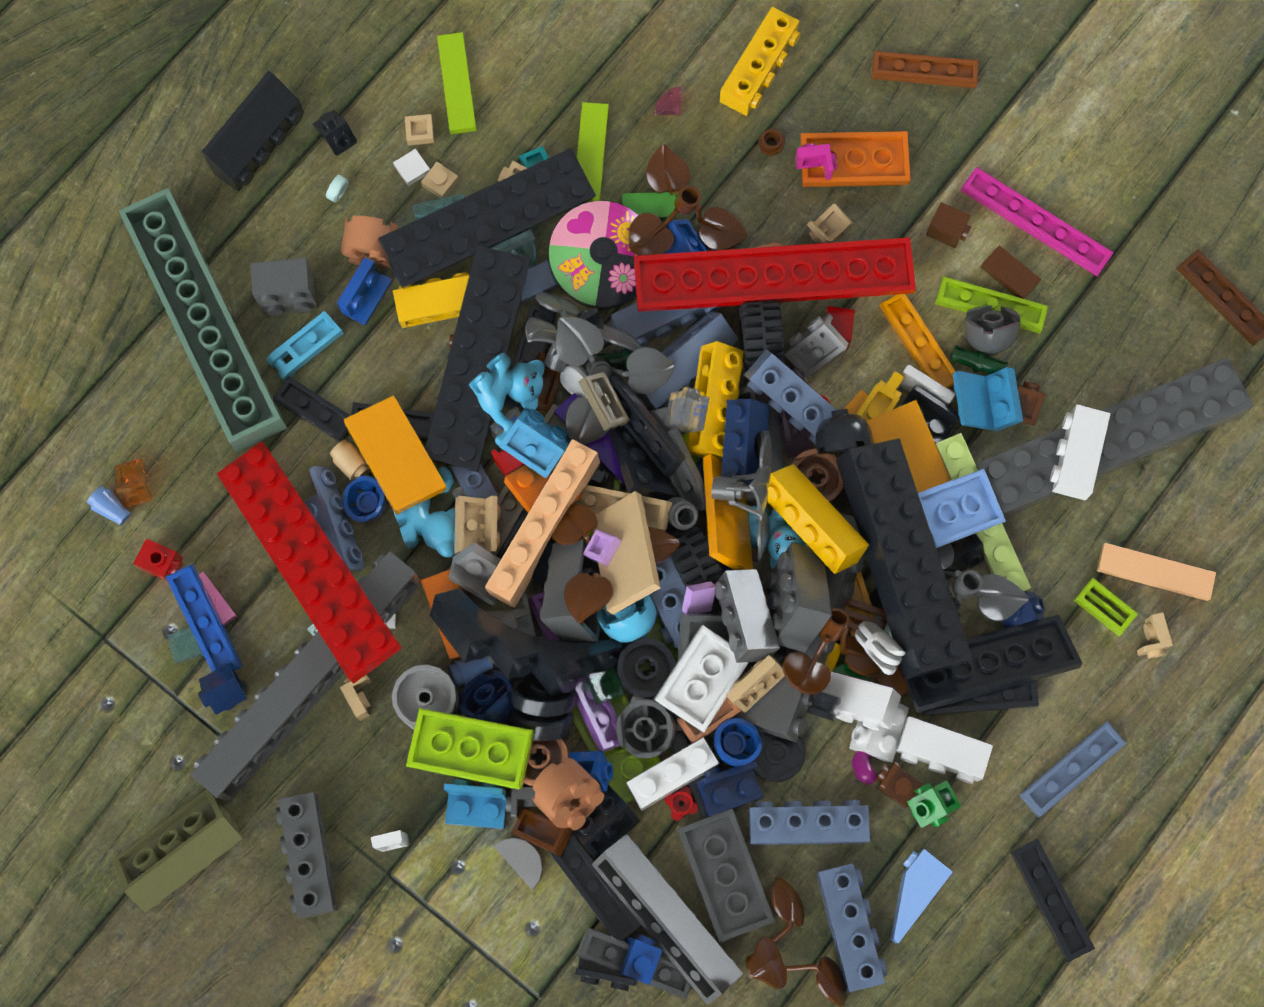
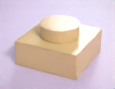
M431 114L405 117L408 146L434 143Z
M436 162L423 178L421 184L422 187L444 200L459 181V177Z

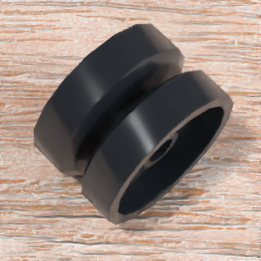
M536 677L518 680L512 685L511 704L515 709L510 713V726L533 730V740L550 741L567 737L573 732L574 713L571 710L575 706L576 689L568 693L550 696Z

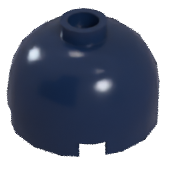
M494 670V675L487 677L484 673L476 676L461 692L460 696L463 700L461 704L459 703L460 710L468 718L505 724L510 720V713L515 709L511 704L512 681L510 679L507 680L504 674L498 670Z

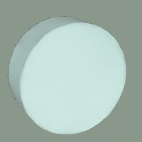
M337 175L327 190L326 198L334 203L338 202L348 187V179Z

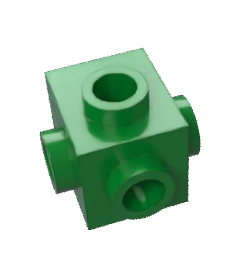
M947 780L933 788L930 783L914 791L916 797L907 801L913 817L921 828L930 823L935 828L949 821L950 819L947 814L962 807Z

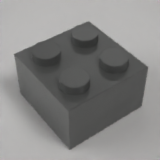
M306 257L250 263L252 294L264 314L278 316L287 311L306 313L311 309L318 308L316 277Z

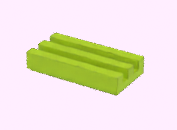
M1094 578L1089 580L1087 585L1073 600L1117 636H1121L1138 615L1135 610ZM1091 588L1096 590L1104 598H1106L1118 609H1120L1123 613H1125L1128 616L1127 619L1122 617L1119 613L1112 609L1111 606H1109L1106 602L1102 601L1099 597L1090 591ZM1086 596L1088 599H1090L1093 603H1095L1098 607H1100L1103 611H1105L1108 615H1110L1113 619L1120 623L1121 626H1119L1117 623L1111 620L1108 616H1106L1103 612H1101L1098 608H1096L1084 597Z

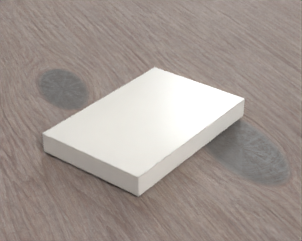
M701 625L654 700L700 731L705 732L727 698L726 694L731 691L733 684L739 679L749 662L736 663L734 653L730 650L729 642L704 625Z

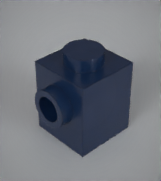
M230 663L199 679L201 691L198 692V696L205 707L210 706L215 715L231 710L238 703L247 699L244 685Z

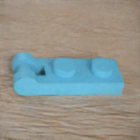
M323 311L267 357L266 362L272 368L275 367L279 371L278 375L285 381L288 376L292 378L296 371L343 335V332L332 318ZM290 355L293 359L286 364L284 358Z

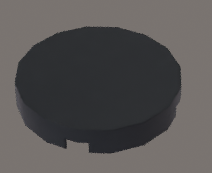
M758 731L762 740V748L754 760L759 765V767L754 769V772L760 778L769 782L781 783L792 779L801 770L805 761V746L802 738L799 736L797 742H793Z

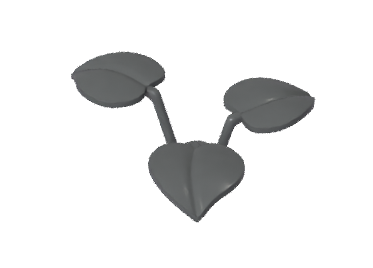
M537 292L535 296L542 306L552 311L560 312L561 317L567 316V314L577 317L579 314L578 307L564 297L544 292ZM529 318L525 326L527 342L543 341L552 343L544 364L554 371L563 372L567 364L560 359L556 351L557 329L551 323L544 320ZM603 325L602 329L598 328L602 333L603 339L633 351L641 347L639 342L630 333L609 325Z
M564 316L558 318L555 341L556 351L560 359L566 364L579 366L589 359L586 365V371L589 376L600 372H605L608 380L613 373L629 376L628 386L633 392L638 394H649L657 391L671 377L674 370V362L660 351L651 347L637 348L628 356L626 361L628 371L610 367L605 359L593 356L600 352L604 346L602 333L595 325L577 317ZM577 397L571 402L565 418L566 431L571 441L573 439L581 444H586L602 438L608 432V430H603L586 397Z
M762 431L764 439L760 450V466L758 470L752 474L732 475V478L714 476L711 492L712 499L728 500L729 505L737 506L757 516L759 523L757 532L758 554L753 560L754 562H760L768 543L770 531L768 512H764L768 501V488L773 458L771 438L768 431ZM754 479L749 486H744V482H741ZM744 491L753 492L758 510L737 501V499L743 498Z
M950 543L936 548L943 571L950 567L954 560V550ZM959 570L955 572L944 571L945 577L955 578L952 583V590L956 595L953 598L954 605L961 599H967L972 595L979 597L977 602L979 611L992 621L1008 619L1029 600V597L1023 590L1000 575L986 574L981 577L974 570H967L962 574Z

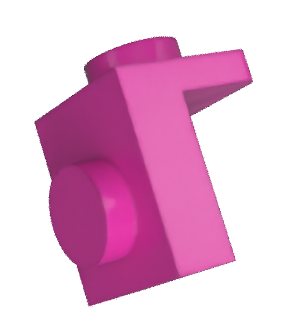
M805 144L797 148L795 156L796 169L823 166L825 180L831 179L833 170L837 169V160L835 153L831 154L829 144Z

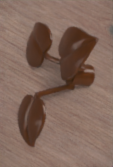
M666 144L661 145L648 163L646 180L650 188L656 193L669 191L670 195H677L674 201L675 209L663 223L655 214L643 213L638 215L632 221L629 228V249L631 252L639 256L666 253L674 241L673 233L666 226L669 225L678 213L688 215L694 210L696 211L698 222L702 224L698 233L699 238L707 248L714 251L727 250L745 241L748 236L743 226L725 209L710 207L705 211L702 218L700 210L702 206L698 204L701 199L700 192L693 186H687L690 180L688 166Z
M570 505L551 536L561 545L575 544L582 537L589 543L591 537L588 532L597 527V517L586 506ZM648 527L657 565L671 556L679 548L680 542L661 529ZM600 570L599 574L594 573L592 577L585 573L575 575L567 582L564 589L567 608L579 624L606 606L613 596L611 582L607 578L601 577Z
M839 608L831 609L832 616L819 633L823 640L812 659L804 653L794 652L787 655L783 662L782 669L785 677L794 688H797L802 693L817 694L826 689L831 680V672L827 666L818 663L817 660L827 643L838 641L840 638V652L846 655L845 662L851 670L863 676H875L882 671L866 653L855 636L846 637L849 631L847 626L850 619L848 614Z
M775 877V882L772 886V903L778 916L786 922V926L773 939L768 937L759 939L754 953L746 958L749 977L758 979L775 989H781L787 983V972L814 970L817 972V985L824 996L835 1005L844 1007L846 988L843 975L839 966L831 958H820L819 965H784L782 956L775 944L792 929L793 925L801 927L804 923L805 915L802 901L795 889L784 879Z

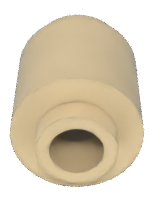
M343 440L330 452L333 463L351 481L356 480L360 476H367L371 471L359 448L354 443Z

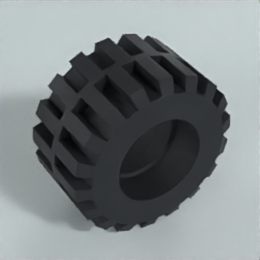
M777 300L743 303L739 308L740 349L744 351L743 366L746 371L749 370L765 350H768L783 362V322Z
M694 524L689 529H679L671 533L670 535L680 542V546L670 557L685 588L690 585L710 581L715 585L723 575V570L720 562L709 556L708 538L702 529Z

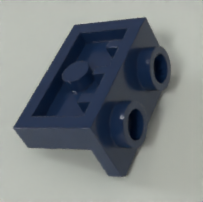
M757 761L743 766L730 765L731 769L723 772L719 767L704 773L705 778L696 784L709 817L764 798L754 773V769L759 767Z

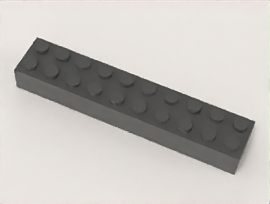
M1228 357L1102 410L1110 413L1096 479L1245 415L1254 405ZM1057 429L976 464L978 471L985 470L1004 518L1060 495L1059 493L1052 492L1054 482L1050 481V476L1054 465L1058 466L1060 456L1056 455L1059 440L1065 437L1066 429Z
M391 551L386 556L384 554L380 555L373 563L372 568L374 569L367 577L362 576L358 580V583L385 623L404 606L422 585L416 572ZM316 628L312 639L308 643L303 642L294 652L296 657L288 665L284 664L277 670L274 675L276 679L269 687L264 686L254 697L255 703L248 710L244 709L236 716L234 720L236 724L229 732L224 731L214 742L215 748L208 755H202L194 764L195 770L190 775L216 798L231 802L344 674L343 669Z

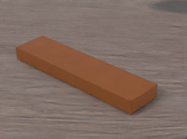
M874 51L871 79L976 88L978 84L979 60Z

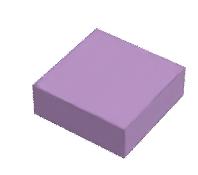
M596 529L583 555L608 566L621 540Z
M710 581L687 586L682 611L684 613L711 611L715 596V585Z

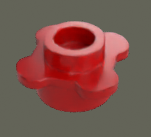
M682 787L679 792L670 794L664 799L665 804L669 805L672 811L671 817L675 821H680L683 816L689 813L695 814L698 811V805L693 802L691 797L692 791L688 787ZM683 801L684 806L680 807L678 803Z

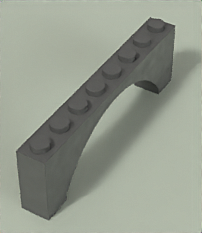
M841 514L859 533L854 516ZM864 554L857 564L836 574L825 565L831 609L839 608L844 611L847 601L853 596L854 581L857 573H860L863 568ZM820 634L816 636L805 652H799L808 655L812 659L823 640ZM835 641L827 643L817 660L818 663L825 665L828 653H831L834 649ZM784 676L746 713L741 710L730 719L741 718L747 720L758 731L797 742L799 735L803 733L806 726V711L812 705V694L798 691Z

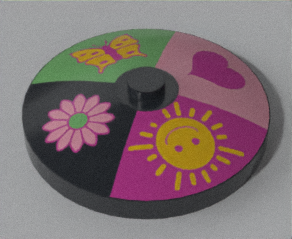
M591 201L576 206L559 220L550 238L548 264L555 283L567 297L580 305L589 308L596 307L597 309L617 308L636 298L634 256L639 255L634 254L629 249V228L632 221L638 216L636 212L616 202Z

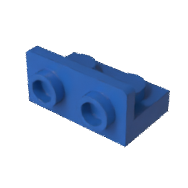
M364 257L337 302L343 315L362 325L368 324L392 283L391 278L377 271L374 261Z

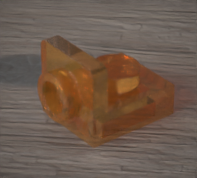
M142 459L114 466L116 491L125 507L152 501V494L147 487L146 466Z

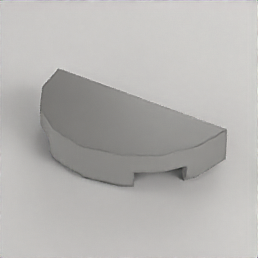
M517 838L504 839L493 845L528 886L534 890L540 881L542 873L541 857L535 847L527 841Z

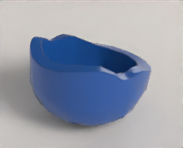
M360 476L352 481L345 488L343 495L345 512L351 519L358 522H369L379 518L384 513L388 502L377 480L369 476Z
M733 718L720 724L715 731L714 747L719 758L725 763L732 766H743L757 758L762 748V740L757 728L752 723L741 718ZM748 735L750 738L745 740L744 737Z

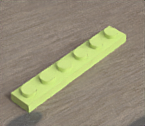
M962 433L936 443L951 481L978 471ZM1001 523L977 532L976 535L984 545V559L991 574L1000 575L1010 580L1023 591L1030 589L1031 586L1003 524Z

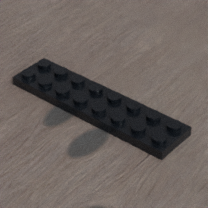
M569 148L378 238V242L400 285L405 289L474 256L477 245L491 248L594 199L596 194L572 148Z
M478 245L476 247L425 448L430 459L434 462L479 472L492 417L482 409L469 383L481 372L488 371L490 373L487 364L494 357L501 353H506L508 356L531 263L530 257Z

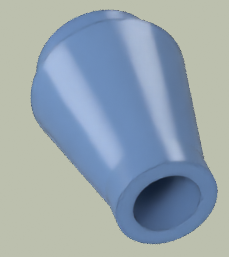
M100 486L87 501L91 506V510L116 522L119 526L123 525L131 515L110 488L106 489Z
M488 656L483 659H476L466 663L462 659L454 660V663L449 665L448 669L456 687L460 685L465 687L476 676L493 669V665L489 662Z

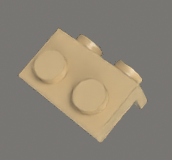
M491 495L486 499L467 496L455 498L454 554H458L473 543L478 544L490 553L496 552L500 544L497 521L501 513L500 505L497 504V496Z

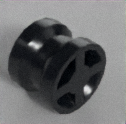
M824 692L812 694L813 702L807 708L806 713L835 721V708L840 704L841 698Z

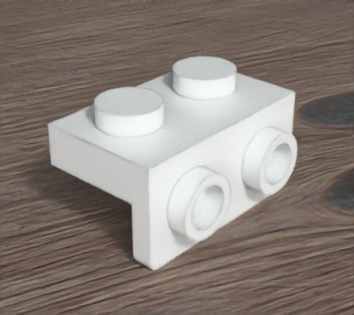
M899 703L891 729L880 727V730H873L863 726V722L858 720L852 732L849 748L853 751L865 752L884 762L892 763L909 708Z

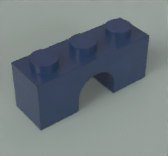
M753 399L727 400L722 477L732 478V475L752 474L758 470L760 459L755 454L754 440L757 433L768 431L769 404ZM754 479L741 482H744V486H749Z

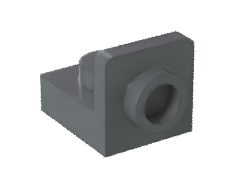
M522 787V790L512 788V793L506 794V812H511L512 819H518L519 801L524 802V807H537L532 800V797L535 798L533 787Z

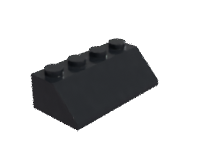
M268 71L201 151L213 174L238 192L243 186H247L252 181L257 169L267 163L270 153L275 147L284 142L289 130L301 121L304 111L299 99L272 72Z

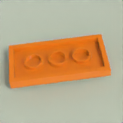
M908 131L801 133L800 147L805 144H829L831 154L835 153L837 160V169L833 170L832 177L829 180H825L823 166L801 169L802 187L910 184Z

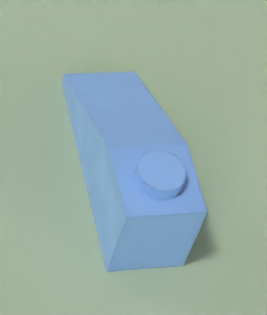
M925 849L920 850L918 853L912 851L903 863L906 869L901 876L890 940L893 943L901 941L952 874L949 868Z

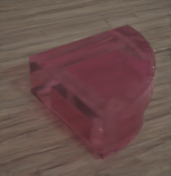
M681 87L669 89L667 93L657 100L654 115H681Z

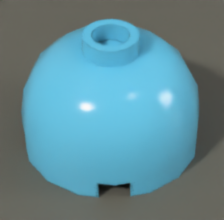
M647 595L614 615L608 612L607 608L605 610L602 608L597 613V620L610 638L618 642H634L647 637L656 621V608L650 595Z

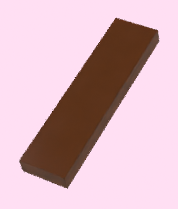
M1199 249L1176 268L1252 346L1264 338V315Z

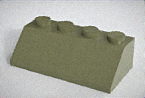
M206 789L114 858L113 862L124 892L146 913L152 907L159 905L164 898L177 888L184 886L189 879L202 869L209 867L223 853L234 848L243 837L235 821L220 800Z

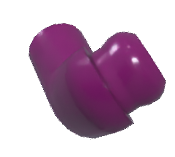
M856 751L852 759V767L856 778L868 785L873 784L876 781L877 773L873 770L869 761L871 755Z

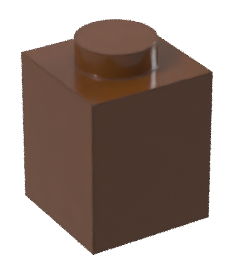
M941 202L930 223L926 236L956 248L959 240L965 241L971 229V226L967 225L971 215Z

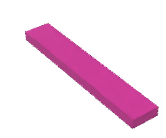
M978 167L974 169L961 188V191L1095 276L1099 275L1114 253Z

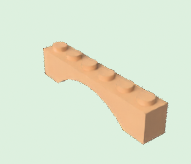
M572 439L487 582L485 589L489 595L513 608L516 607L555 528L572 502L587 486L598 467L600 460L596 451Z

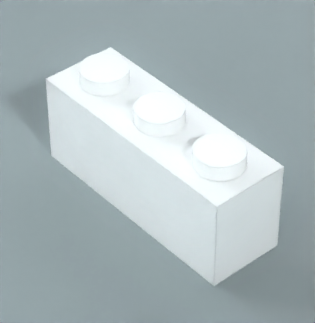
M1076 405L1070 413L1067 412L1065 414L1062 429H1066L1064 439L1061 438L1059 440L1056 455L1060 456L1058 466L1054 465L1050 476V481L1054 482L1052 492L1081 500H1086L1093 493L1110 413Z
M831 672V680L826 689L822 691L841 698L840 704L835 708L836 718L848 723H853L854 719L863 722V726L873 730H880V727L891 729L901 696L893 688Z
M909 716L905 720L896 753L900 754V759L905 762L917 764L920 761L929 764L928 769L940 774H945L948 771L957 774L956 779L973 784L974 781L978 782L983 779L993 745Z
M703 737L628 781L627 787L639 808L643 811L701 777L705 772L716 768L719 763Z

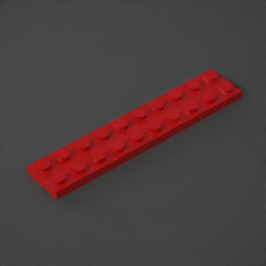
M910 237L634 256L638 312L736 306L748 302L777 300L778 303L914 294L916 291Z
M263 441L216 473L353 684L402 649Z

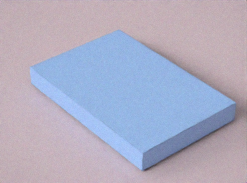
M984 469L918 493L936 548L1006 521Z

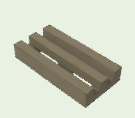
M605 372L583 377L579 381L604 431L609 430L611 427L616 428L619 425H625L630 421Z

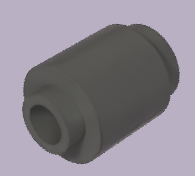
M680 497L668 500L672 502L668 523L680 530L691 528L698 518L696 507Z

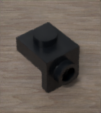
M335 110L323 114L319 120L313 123L317 133L328 143L336 156L357 143V139L348 123Z

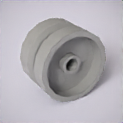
M428 664L414 666L403 672L395 682L392 692L393 707L398 717L413 730L419 708L457 715L459 710V692L450 676L440 668ZM427 694L430 700L424 703L422 697Z

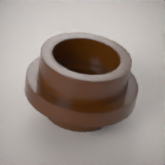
M768 129L760 135L758 146L764 154L773 156L779 154L784 149L785 139L778 130ZM773 141L776 143V145L769 146L767 145V142Z

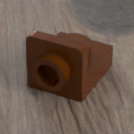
M1024 381L1023 385L1017 383L1023 423L1035 426L1046 394L1039 390L1040 385L1029 381Z
M896 762L890 767L885 765L876 778L880 781L876 789L902 807L907 808V801L914 798L916 795L914 791L920 788L923 783L899 768L900 765Z

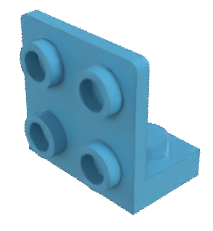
M1006 367L987 376L962 371L953 373L954 390L959 409L958 415L962 425L1000 431L1023 422L1013 368Z
M524 409L499 447L547 478L571 440L567 437L568 434L563 428L557 425L552 427L544 421V416L533 409L530 411Z
M452 779V784H444V791L448 793L445 824L504 829L507 792L502 789V786L482 782L481 787L473 786L470 781Z

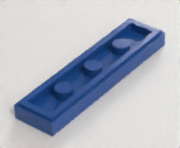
M194 564L166 576L169 586L211 672L229 663L234 670L244 667Z

